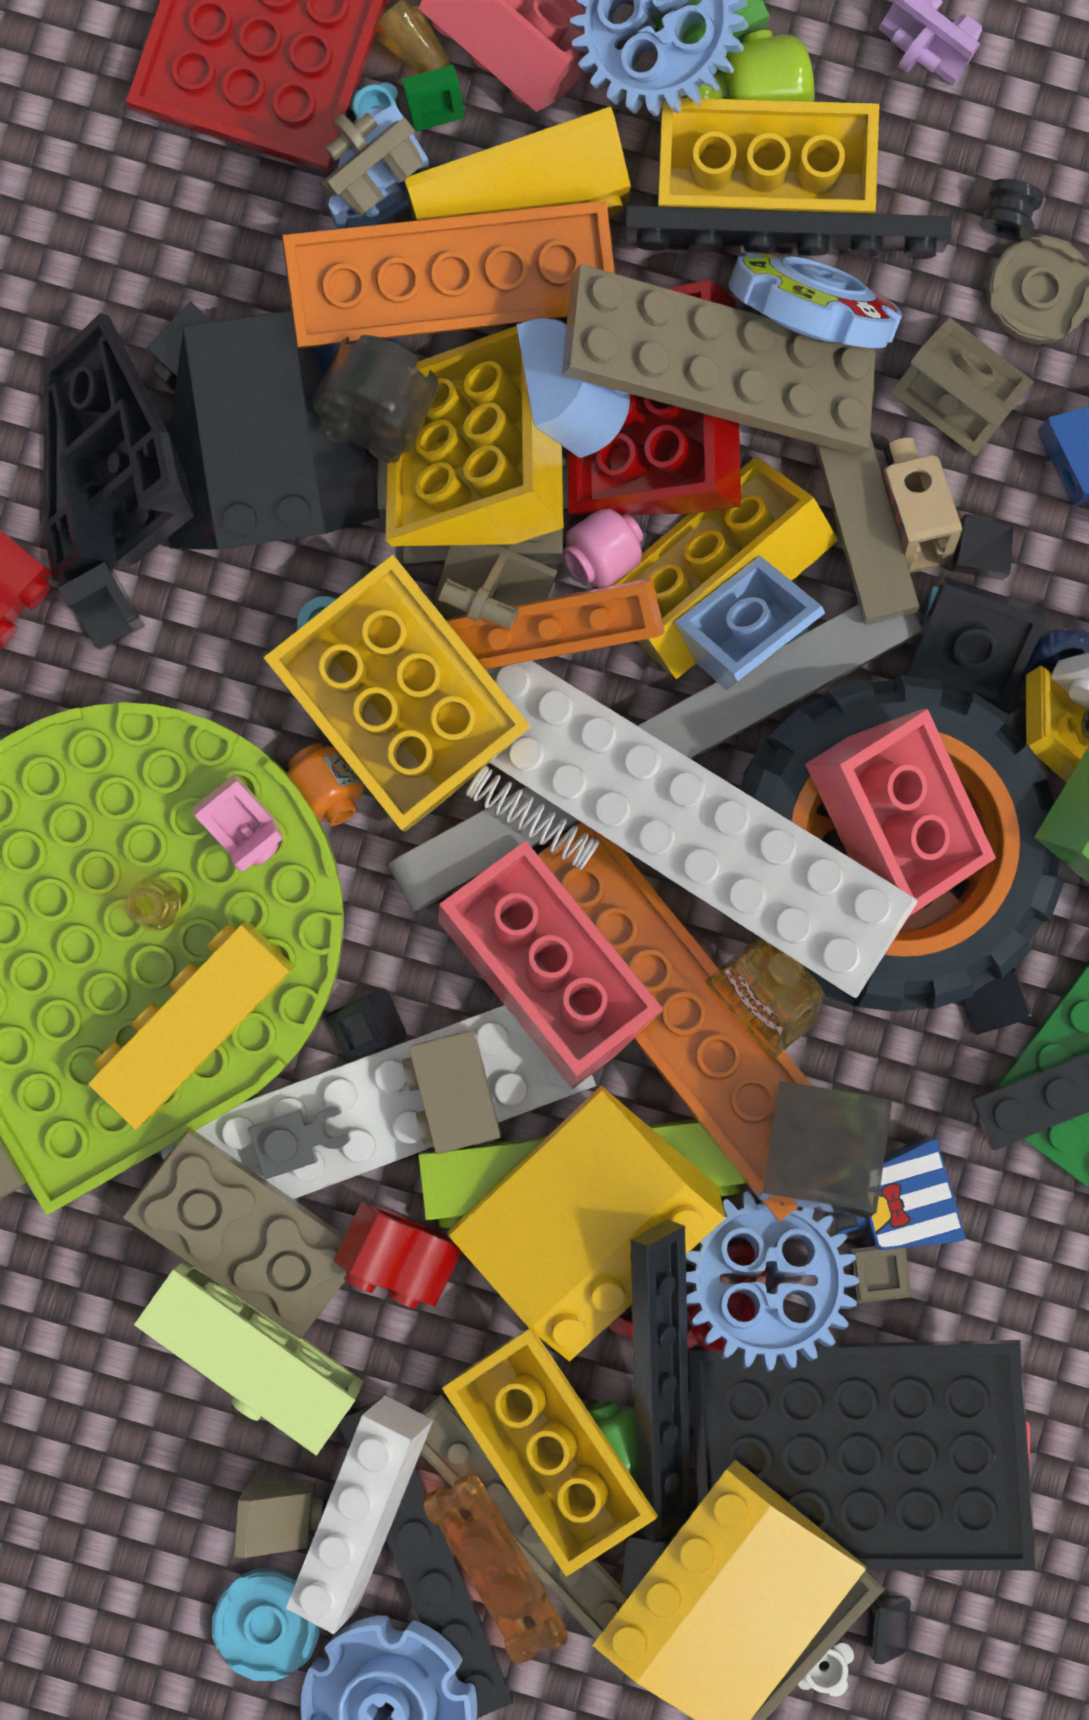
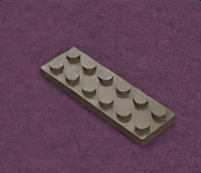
M580 264L572 273L562 375L858 456L869 449L876 349L810 338L785 328L770 318Z

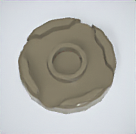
M1039 236L1022 241L1017 245L1014 244L1005 250L990 272L986 295L991 315L1000 329L1017 341L1034 345L1058 342L1073 333L1089 313V270L1086 267L1088 263L1081 252L1064 240Z

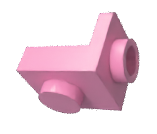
M235 773L192 808L194 816L229 852L232 864L240 872L247 869L251 864L258 866L267 861L276 852L279 846L278 843L283 838L277 819Z

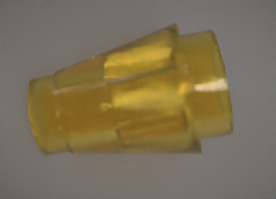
M401 0L388 10L375 25V30L381 36L379 43L418 74L448 66L451 60L445 54V50L425 16L418 9L419 6L412 7L407 0Z
M148 877L138 881L131 888L126 900L125 909L129 918L138 927L147 931H161L171 926L178 918L181 909V899L172 883L160 877ZM142 896L149 897L153 903V911L149 916H145L142 912L144 908L140 907Z

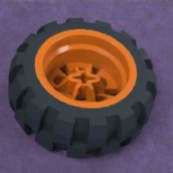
M899 675L895 680L869 682L865 678L828 690L823 696L803 708L797 709L764 740L742 774L744 777L739 787L741 791L820 840H823L827 832L837 831L830 818L816 813L822 799L805 764L851 735L920 709H928L996 859L964 879L969 881V884L960 899L947 891L914 914L909 915L857 998L850 996L803 965L823 989L822 996L852 1007L900 1012L927 1008L936 1009L972 997L973 991L995 978L1002 979L1032 950L1029 942L1042 922L1051 921L1064 882L1057 878L1060 859L1034 838L1054 805L1046 779L1053 775L1052 771L1037 757L1029 745H1026V742L1024 743L1005 723L1008 716L1006 713L974 692L964 696L942 688L941 680ZM756 935V936L758 937V939L760 940V942L762 943V942L764 941V939H762L761 937H759L758 935Z

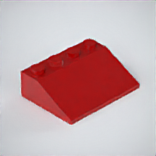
M711 279L666 288L736 309V299ZM630 394L626 420L619 433L608 445L593 454L582 457L583 465L581 458L567 449L568 514L572 516H590L597 510L612 509L620 515L696 514L741 507L739 423Z

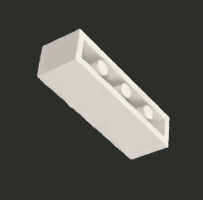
M384 1396L362 1415L287 1604V1610L332 1634H335L357 1611L433 1419L387 1396Z

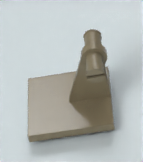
M450 545L432 604L438 608L440 614L444 617L452 618L468 614L467 618L479 622L480 618H483L511 631L520 610L511 606L548 599L558 571L499 545Z

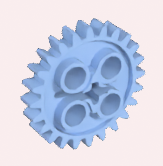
M576 0L586 12L585 14L572 17L570 23L577 30L585 32V34L575 38L572 41V46L578 52L588 53L578 64L585 73L595 72L590 83L598 91L609 86L606 97L613 104L617 105L626 96V107L636 114L644 100H646L648 111L653 116H658L662 102L667 101L670 108L677 114L681 111V97L688 95L696 105L701 104L699 87L705 84L717 92L720 87L714 77V73L717 70L733 73L735 70L726 59L727 52H743L744 46L733 36V32L748 29V23L743 16L733 13L745 7L747 1L701 0L695 6L691 5L694 0ZM627 2L634 3V12L631 18L624 23L613 24V15L616 9ZM662 14L664 16L662 18L664 28L655 32L656 25L653 19ZM697 22L706 23V32L702 39L694 44L683 43L684 33L688 27ZM622 40H626L627 42L623 49L618 50L617 44ZM656 50L658 57L654 67L643 73L636 72V63L639 57L644 52Z
M747 1191L741 1195L740 1210H737L728 1199L722 1202L725 1219L697 1244L700 1248L699 1251H689L686 1254V1263L694 1266L693 1271L686 1272V1285L693 1286L694 1292L687 1295V1306L697 1305L700 1311L692 1318L689 1324L693 1327L707 1323L710 1330L706 1334L703 1343L708 1345L718 1338L723 1340L725 1343L721 1358L724 1360L737 1349L742 1351V1368H749L754 1362L755 1357L761 1356L765 1372H770L774 1369L776 1357L781 1356L789 1370L796 1367V1351L798 1350L809 1361L817 1358V1351L814 1345L815 1340L828 1348L836 1343L828 1330L829 1326L843 1330L849 1325L838 1311L839 1308L850 1309L857 1304V1301L843 1294L844 1288H849L859 1283V1278L844 1274L843 1267L856 1260V1257L852 1254L839 1255L837 1247L846 1240L847 1235L844 1233L830 1237L826 1231L831 1225L833 1217L829 1215L819 1222L812 1219L815 1209L813 1201L809 1202L801 1211L794 1210L778 1223L762 1202L756 1205L752 1195ZM742 1238L751 1244L754 1250V1260L750 1265L741 1266L731 1261L727 1253L729 1240ZM795 1239L805 1245L809 1255L805 1266H792L785 1260L782 1253L785 1240ZM766 1267H770V1273L773 1277L814 1276L817 1283L815 1286L782 1283L773 1288L771 1294L766 1293V1286L763 1283L723 1284L720 1281V1275L731 1274L755 1277L761 1274ZM742 1293L751 1298L755 1308L751 1321H737L730 1315L727 1302L731 1294ZM786 1295H800L808 1303L809 1315L804 1323L792 1322L784 1314L783 1300Z

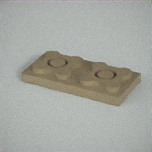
M188 1127L123 1215V1218L299 1339L303 1337L345 1282L343 1278L346 1271L333 1261L345 1235L190 1127Z

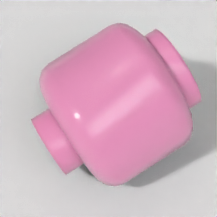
M612 509L597 510L566 532L564 542L566 548L563 549V561L571 575L582 585L586 586L590 583L598 588L607 587L640 564L642 556L640 542L643 540L642 531L637 522L628 514L621 516Z

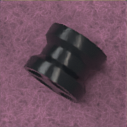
M1009 178L995 180L989 193L993 200L991 208L983 213L980 222L981 227L988 233L1003 239L1013 241L1029 240L1035 227L1032 221L1033 212L1041 207L1044 198L1043 192L1036 186L1024 181Z

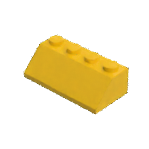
M681 98V111L676 114L670 108L667 101H663L658 207L875 214L879 104L701 99V104L696 105L690 98Z
M611 106L411 175L404 180L409 210L413 221L598 201L607 202L608 217H611L623 209V204L629 203L631 188Z
M757 456L740 469L741 507L688 514L642 553L640 564L609 585L614 586L650 578L653 579L665 633L656 638L637 642L652 659L676 680L697 664L675 624L676 620L759 556L792 581L839 541L815 498Z
M532 1327L502 1344L459 1373L442 1388L566 1577L657 1518L658 1515Z

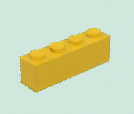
M250 922L241 924L237 929L230 923L225 926L207 945V948L213 953L199 969L190 963L168 986L175 994L161 1008L153 1002L135 1019L131 1027L137 1033L123 1048L117 1042H114L94 1062L93 1066L99 1073L88 1085L135 1130L145 1124L295 968Z

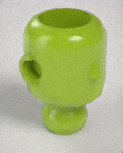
M760 30L744 36L741 39V44L744 46L743 52H727L726 59L735 70L733 73L721 70L718 73H714V77L720 87L717 92L705 84L699 87L701 99L814 102L815 99L813 70L805 44L798 37L790 34L773 36L770 30Z

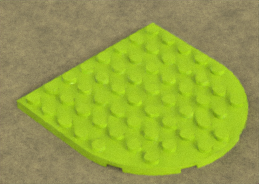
M126 702L74 708L42 718L0 740V1137L46 1216L178 1141L188 1127L197 1130L258 1093L301 1050L315 1029L328 1003L337 977L343 946V893L337 863L319 818L288 774L264 751L238 733L210 719L187 711L154 704ZM234 773L277 819L283 837L278 843L279 846L276 852L267 861L258 866L251 864L242 872L232 864L229 852L194 816L192 809ZM250 922L295 968L145 1124L135 1130L88 1085L99 1073L93 1066L94 1062L114 1042H117L123 1048L137 1033L131 1027L135 1019L153 1002L161 1008L175 994L168 986L190 963L199 969L213 953L207 948V945L225 926L230 923L237 929L241 924Z

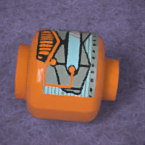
M317 743L301 750L290 759L287 774L299 788L320 822L328 821L331 826H336L347 821L357 812L358 808L355 803L363 794L364 783L334 746L325 747L324 744Z

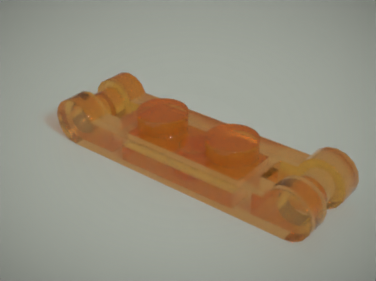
M469 1473L457 1479L454 1487L447 1491L443 1488H438L424 1495L423 1507L427 1517L434 1525L440 1527L503 1635L505 1648L512 1662L516 1665H521L534 1659L536 1651L545 1648L548 1651H552L564 1646L567 1643L568 1637L562 1619L478 1476L474 1473ZM458 1509L470 1510L472 1516L463 1519ZM527 1615H531L536 1623V1627L530 1630L526 1628L521 1619Z

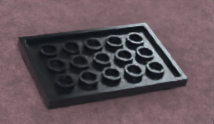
M1020 1340L834 1344L829 1348L822 1344H814L817 1351L816 1359L809 1361L798 1350L796 1351L797 1364L795 1368L788 1370L781 1356H777L774 1369L770 1372H765L761 1356H756L749 1368H742V1351L737 1349L725 1360L721 1358L722 1351H710L703 1347H693L689 1350L699 1505L734 1460H737L867 1567L866 1570L1035 1571L1036 1551Z

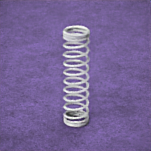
M487 766L482 767L468 787L466 796H470L474 801H478L489 791L484 804L485 808H490L500 798L495 811L496 816L501 815L512 804L506 818L507 823L514 821L523 811L518 822V830L524 829L535 817L528 833L529 838L534 837L546 824L539 840L540 845L545 844L557 831L551 844V852H555L568 839L561 857L562 859L568 858L579 846L572 866L582 870L598 847L599 840H595V837H592L585 846L589 834L584 833L567 852L577 832V825L573 826L556 845L567 822L566 818H563L545 838L555 817V811H551L534 830L545 805L540 804L523 823L534 800L533 796H531L512 816L522 795V789H519L500 810L512 784L508 782L489 803L501 776L496 775L478 796L492 774V769L489 770Z

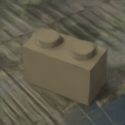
M472 1029L411 1045L409 1047L411 1057L402 1059V1064L409 1090L419 1089L425 1110L416 1113L423 1144L433 1142L437 1155L501 1138V1130L475 1030Z

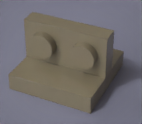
M949 318L921 347L910 362L911 366L891 393L976 457L1034 381L953 319Z

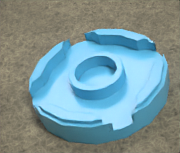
M257 1568L238 1576L223 1591L212 1616V1638L217 1650L219 1649L221 1655L226 1659L225 1663L235 1673L254 1681H277L289 1676L291 1672L296 1671L300 1666L302 1667L311 1658L321 1633V1627L286 1609L298 1576L280 1568Z

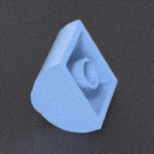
M548 318L532 319L517 324L534 427L579 458L604 448L616 437L626 420L629 410L630 393L562 375L566 324Z

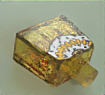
M762 938L743 948L705 980V983L773 1060L815 1025L825 994L820 984L801 963Z

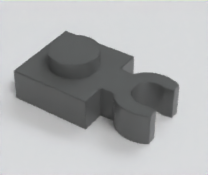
M330 1106L323 1109L316 1115L314 1121L308 1124L305 1122L302 1110H298L248 1127L247 1129L264 1180L318 1162L314 1146L322 1145L329 1149H337L346 1145L351 1140L349 1133L339 1137H332L325 1130L326 1120L341 1114V1107Z

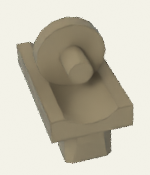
M340 113L332 120V125L339 136L327 145L325 150L334 161L338 160L349 150L352 151L354 156L323 180L320 185L329 197L339 195L343 202L358 215L364 214L384 197L366 173L371 167L381 160L396 181L400 183L424 164L416 146L409 138L415 130L404 117L400 121L396 120L367 144L364 137L378 127L374 118L369 113H366L352 124L345 115Z

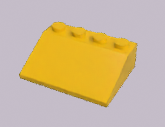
M517 325L389 373L386 541L390 546L517 544L563 529L562 445L534 427Z
M391 555L264 657L397 826L404 832L449 798L476 775L482 767L489 764L531 728L394 555Z
M600 1086L449 1230V1237L528 1328L532 1327L538 1337L570 1362L632 1305L630 1240L669 1219L685 1226L687 1254L725 1219V1213L718 1186L604 1087Z
M734 1460L592 1646L637 1684L694 1720H751L867 1567L737 1460Z

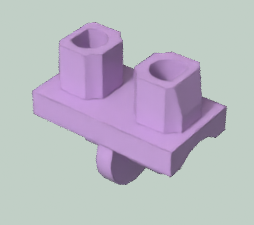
M893 0L889 12L878 29L888 36L893 44L905 52L898 68L907 74L918 62L931 73L935 72L953 86L961 77L980 46L977 40L982 32V25L968 15H959L954 22H951L938 12L943 3L942 0Z

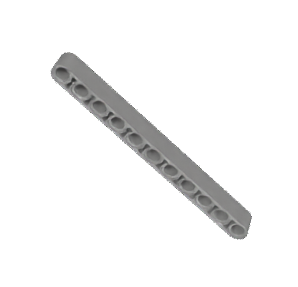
M858 604L785 644L727 690L716 682L641 723L638 727L693 760L908 642L920 634L922 627L914 613L865 625ZM528 787L522 789V795L512 813L513 816L525 801L533 796L534 800L524 818V823L540 804H544L545 807L534 828L535 830L551 811H555V817L545 838L563 818L567 820L563 831L581 822ZM514 794L504 799L500 810L507 804V802L513 797ZM496 803L490 808L479 812L401 855L387 866L410 908L415 912L466 885L525 840L532 848L539 845V840L546 824L534 837L529 838L528 833L535 817L524 829L518 830V822L523 811L514 821L507 823L506 818L512 804L505 812L496 816L495 811L498 805Z

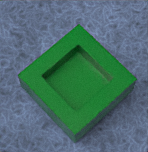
M453 64L402 79L415 132L466 118L459 82Z

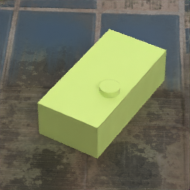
M185 1260L172 1270L134 1324L234 1396L231 1403L242 1414L255 1421H258L262 1416L316 1456L355 1402L364 1382L305 1338L299 1339Z

